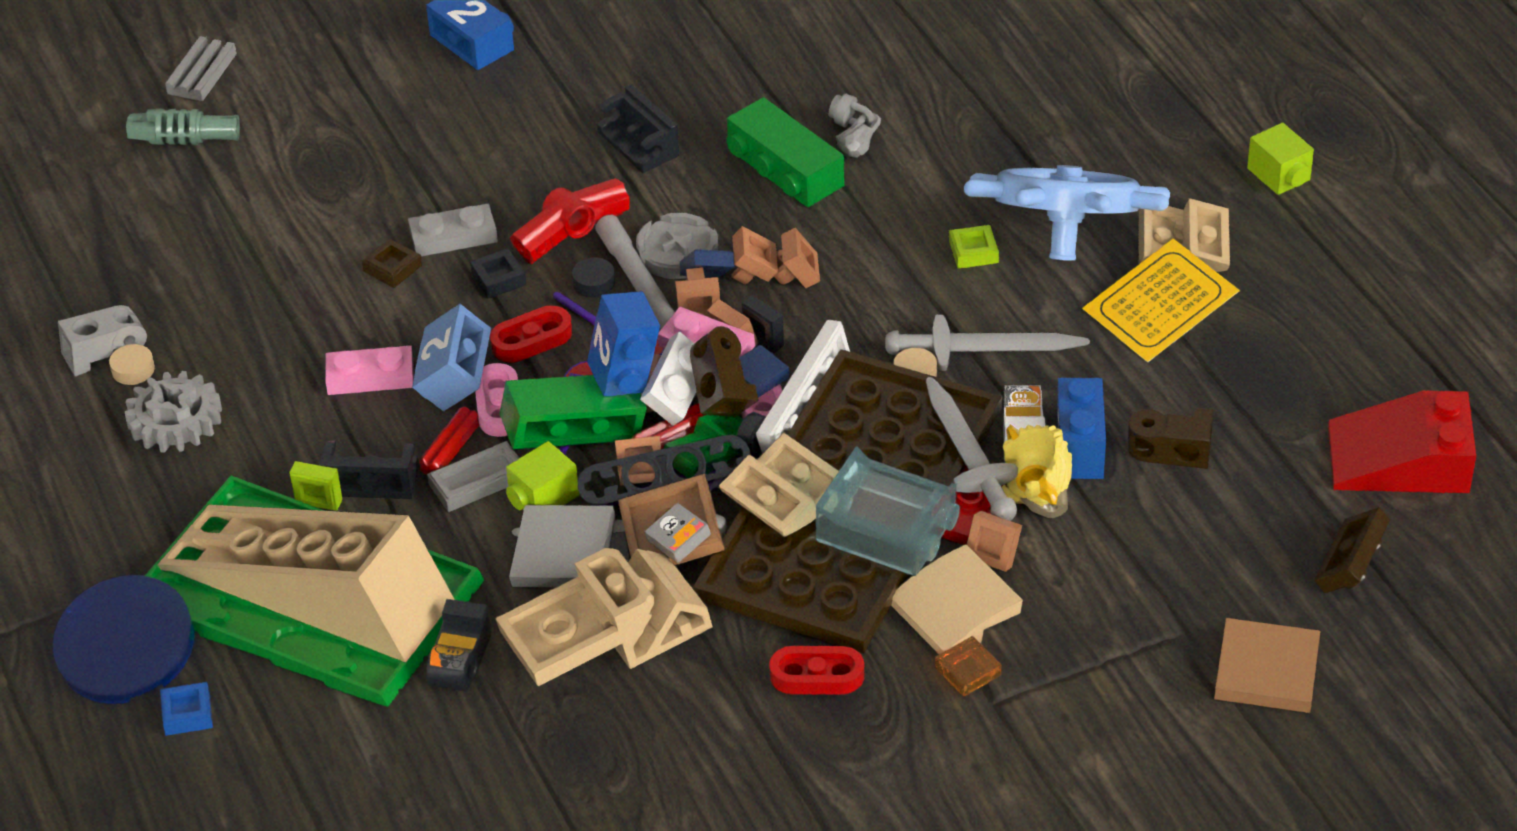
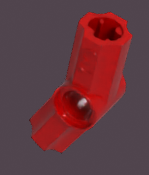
M616 178L575 192H571L566 188H557L546 197L543 202L542 212L510 236L511 242L522 258L532 265L568 236L576 239L587 235L602 217L606 215H622L624 211L629 210L630 197L625 190L624 184Z

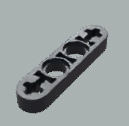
M724 435L598 463L582 471L578 479V492L587 503L604 505L688 479L681 478L675 474L672 466L674 458L682 452L693 454L698 461L697 473L692 477L705 474L707 481L728 477L750 455V450L747 443L740 437ZM725 443H730L734 450H741L742 457L735 460L736 467L728 468L727 463L724 461L712 463L711 466L715 473L705 474L706 460L700 448L709 446V456L721 453ZM638 462L649 464L655 472L653 483L646 488L635 487L628 477L630 468ZM622 466L621 477L624 487L628 491L627 493L617 494L618 485L605 488L604 496L601 498H596L594 491L586 492L584 484L591 481L592 473L599 472L602 479H608L616 476L612 467Z

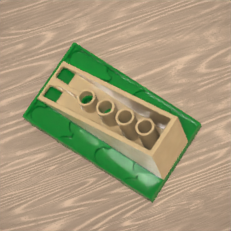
M230 476L128 596L135 607L145 610L152 617L197 631L200 637L269 659L275 666L323 681L326 687L388 707L399 693L398 690L404 687L423 662V657H426L435 645L443 623L442 611L446 599L468 602L471 599V594H474L484 582V578L478 568L428 550L409 515L324 511L237 477Z

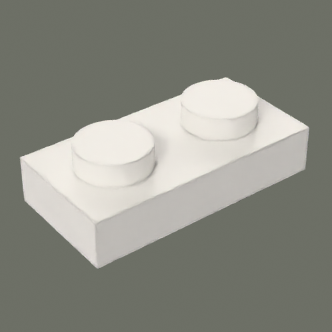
M680 331L669 338L640 398L641 401L673 426L684 419L696 393L690 360V349L694 343Z

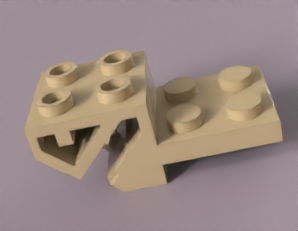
M604 548L574 563L578 577L495 618L501 634L537 686L613 648L617 650L627 666L632 669L712 628L707 607L667 555L636 549L629 562H627L619 550Z

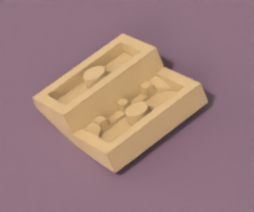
M1189 198L1184 210L1170 206L1163 211L1139 210V264L1174 238L1214 271L1228 270L1230 266L1228 208Z
M783 433L758 460L748 455L719 485V488L723 493L785 537L806 526L829 509L851 488L848 477Z
M964 545L938 558L903 583L895 591L891 606L945 660L980 644L984 629L1020 614L1023 600L967 545Z

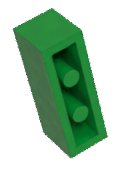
M763 97L727 118V146L735 157L744 160L755 168L761 176L767 177L783 189L788 196L794 197L807 208L844 187V155Z
M594 375L508 380L505 382L499 414L512 448L524 449L537 448L547 441L554 446L632 439L634 434L642 430L647 407L640 400L641 393L604 397Z

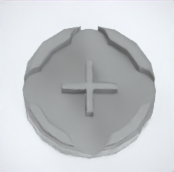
M669 213L660 216L661 221L655 222L652 225L651 221L643 225L636 238V252L648 271L653 275L667 279L687 278L686 276H680V261L695 249L718 250L719 246L718 234L715 229L713 230L709 227L708 221L688 213Z

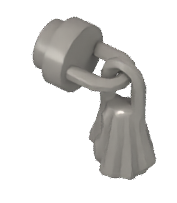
M844 94L843 96L836 95L831 102L828 116L834 119L835 124L846 127L848 124L852 125L836 136L837 148L847 158H858L860 155H864L869 149L873 133L880 126L881 118L877 114L872 113L866 106L858 104L857 98L849 94ZM855 110L864 113L858 119L853 118Z

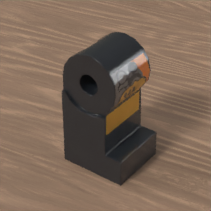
M446 599L442 611L443 623L428 658L427 683L429 686L467 692L473 677L477 674L491 637L487 605Z

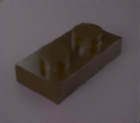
M1380 507L1344 520L1314 579L1324 593L1343 587L1347 589L1352 588L1365 578L1367 574L1366 568L1374 552L1380 547L1382 543L1381 538L1390 521Z

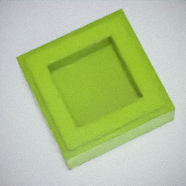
M990 225L949 230V243L958 269L999 263V251Z
M295 461L290 470L294 499L314 507L337 511L342 502L337 469Z

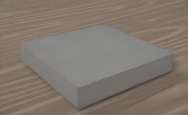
M525 505L509 575L512 587H559L578 577L574 563L604 548H609L616 516L613 506Z

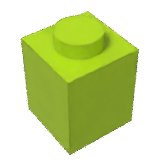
M1281 123L1250 137L1247 169L1277 195H1280L1310 180L1314 149L1288 126Z
M549 441L506 466L508 480L506 494L511 504L517 510H524L525 505H565L579 496L576 464Z

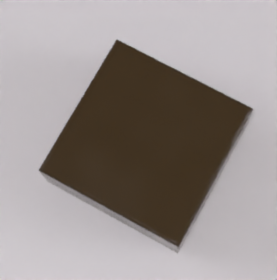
M390 238L363 259L362 265L363 272L395 288L422 266L420 254Z

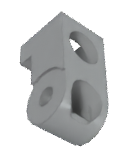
M124 305L113 306L58 321L61 354L74 376L91 371V362L110 357L118 348L130 344L144 346L147 339L146 331L134 311Z

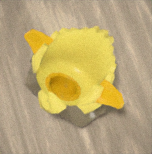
M1010 424L1006 428L1008 440L1005 441L1002 447L1004 449L1005 462L1016 464L1018 475L1007 483V487L1005 485L1002 486L1007 498H1012L1016 504H1025L1032 512L1047 518L1061 516L1068 509L1066 489L1072 477V454L1068 452V443L1063 440L1062 430L1056 429L1054 425L1050 427L1027 425L1025 429L1021 427L1018 430Z

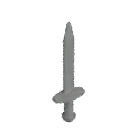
M944 315L935 316L932 334H899V331L895 330L889 332L885 337V349L892 355H897L899 351L909 348H922L932 351L937 360L939 371L947 370L950 352L1058 351L1086 346L1090 343V340L1084 337L1059 333H950Z
M926 378L931 404L969 469L954 478L953 488L956 492L963 493L983 491L992 506L990 513L1011 521L1016 516L1017 506L1012 498H1007L1001 486L1017 477L1018 467L1014 463L990 464L952 397L934 378Z

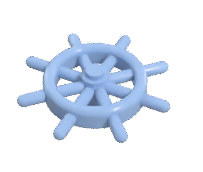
M1057 165V169L1013 168L1003 170L998 175L975 173L964 185V192L970 197H992L1004 204L1047 210L1049 220L1053 221L1049 258L1057 260H1076L1078 223H1082V219L1085 218V213H1128L1138 211V209L1163 211L1168 207L1170 192L1165 187L1140 186L1133 178L1102 172L1083 171L1082 167Z

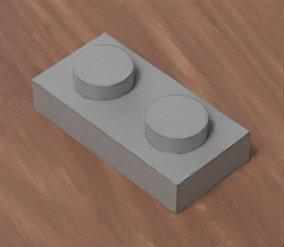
M489 203L408 218L414 250L421 256L498 242Z

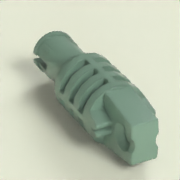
M148 109L146 113L129 114L126 121V132L128 139L149 140L150 144L164 145L165 143L170 145H176V143L181 145H187L188 143L199 145V143H203L204 139L238 141L240 136L239 115H204L198 109H192L191 111L187 109H180V111L176 109Z

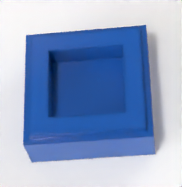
M207 682L160 689L163 727L166 736L213 728L210 692Z

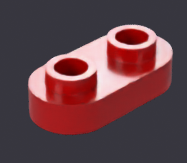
M545 306L496 325L490 333L492 354L500 361L514 363L563 345L572 336L571 316L564 308Z
M788 646L776 651L769 663L772 685L780 692L786 694H848L856 691L864 681V659L862 655L855 649L846 646Z

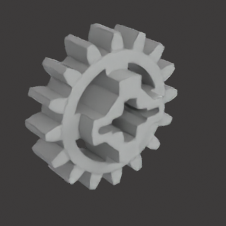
M182 371L178 378H171L169 372H164L163 380L156 381L151 377L148 378V387L146 389L135 387L133 389L135 398L126 399L127 411H125L128 429L131 430L135 441L143 440L144 448L147 449L156 443L159 444L160 452H166L170 445H176L179 452L183 451L184 443L187 442L198 446L201 444L199 438L201 434L212 436L214 434L212 425L221 424L220 412L222 407L219 393H216L212 382L204 384L203 376L200 374L190 380L188 379L187 371Z

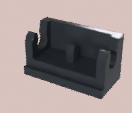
M632 84L626 86L625 91L606 99L599 106L604 113L610 112L614 108H616V111L612 116L606 117L597 123L598 133L642 173L679 156L677 124Z
M336 441L325 442L319 466L337 469L342 497L412 499L419 467L418 456L414 455L415 443H406L404 445L402 458H381L373 455H366L365 457L340 456L339 453H334Z

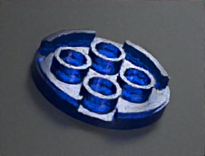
M121 576L92 586L80 594L67 607L60 617L54 632L53 655L61 675L67 684L79 695L101 703L130 702V698L147 693L159 685L165 687L179 674L191 654L195 629L186 603L174 588L158 579L147 576Z

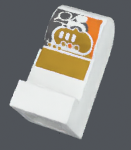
M1005 385L1004 443L1008 440L1006 428L1010 424L1018 430L1021 427L1025 429L1027 425L1033 427L1036 425L1045 426L1040 385Z

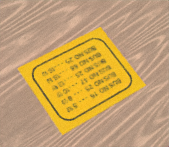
M1173 238L1082 309L1145 361L1149 362L1240 290Z

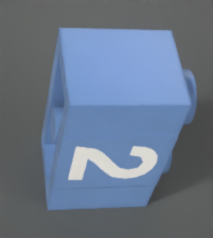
M461 304L427 325L424 329L412 388L442 411L447 410L480 388L491 328Z

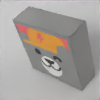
M679 503L675 504L644 531L649 543L677 563L711 535L708 524Z

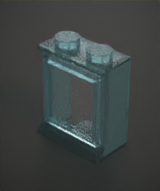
M856 446L816 504V541L917 576L926 560L931 562L935 558L939 549L940 538L946 530L951 531L958 520L960 506L955 504L956 484L951 483L950 486H946L871 460Z

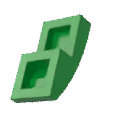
M707 414L698 418L694 433L666 443L663 449L724 435L737 436L739 427L744 419L740 416L730 417ZM730 443L723 444V451L721 453L709 456V446L700 448L706 460L705 474L707 475L714 470L711 466L712 463L727 462L737 455L738 451L732 449ZM682 452L674 458L672 466L681 474L690 478L697 473L698 461L693 454Z

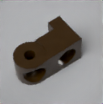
M724 326L715 327L694 343L690 349V360L701 414L737 417L758 402L759 399L756 385L745 383L741 360L739 359L741 354L739 338L732 330Z
M1195 408L1194 416L1163 415L1159 411L1152 409H1143L1131 415L1128 422L1129 453L1135 459L1143 462L1208 469L1213 409Z

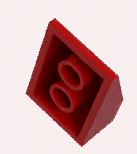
M1420 391L1329 420L1328 433L1333 490L1470 493L1476 461V449L1468 392Z

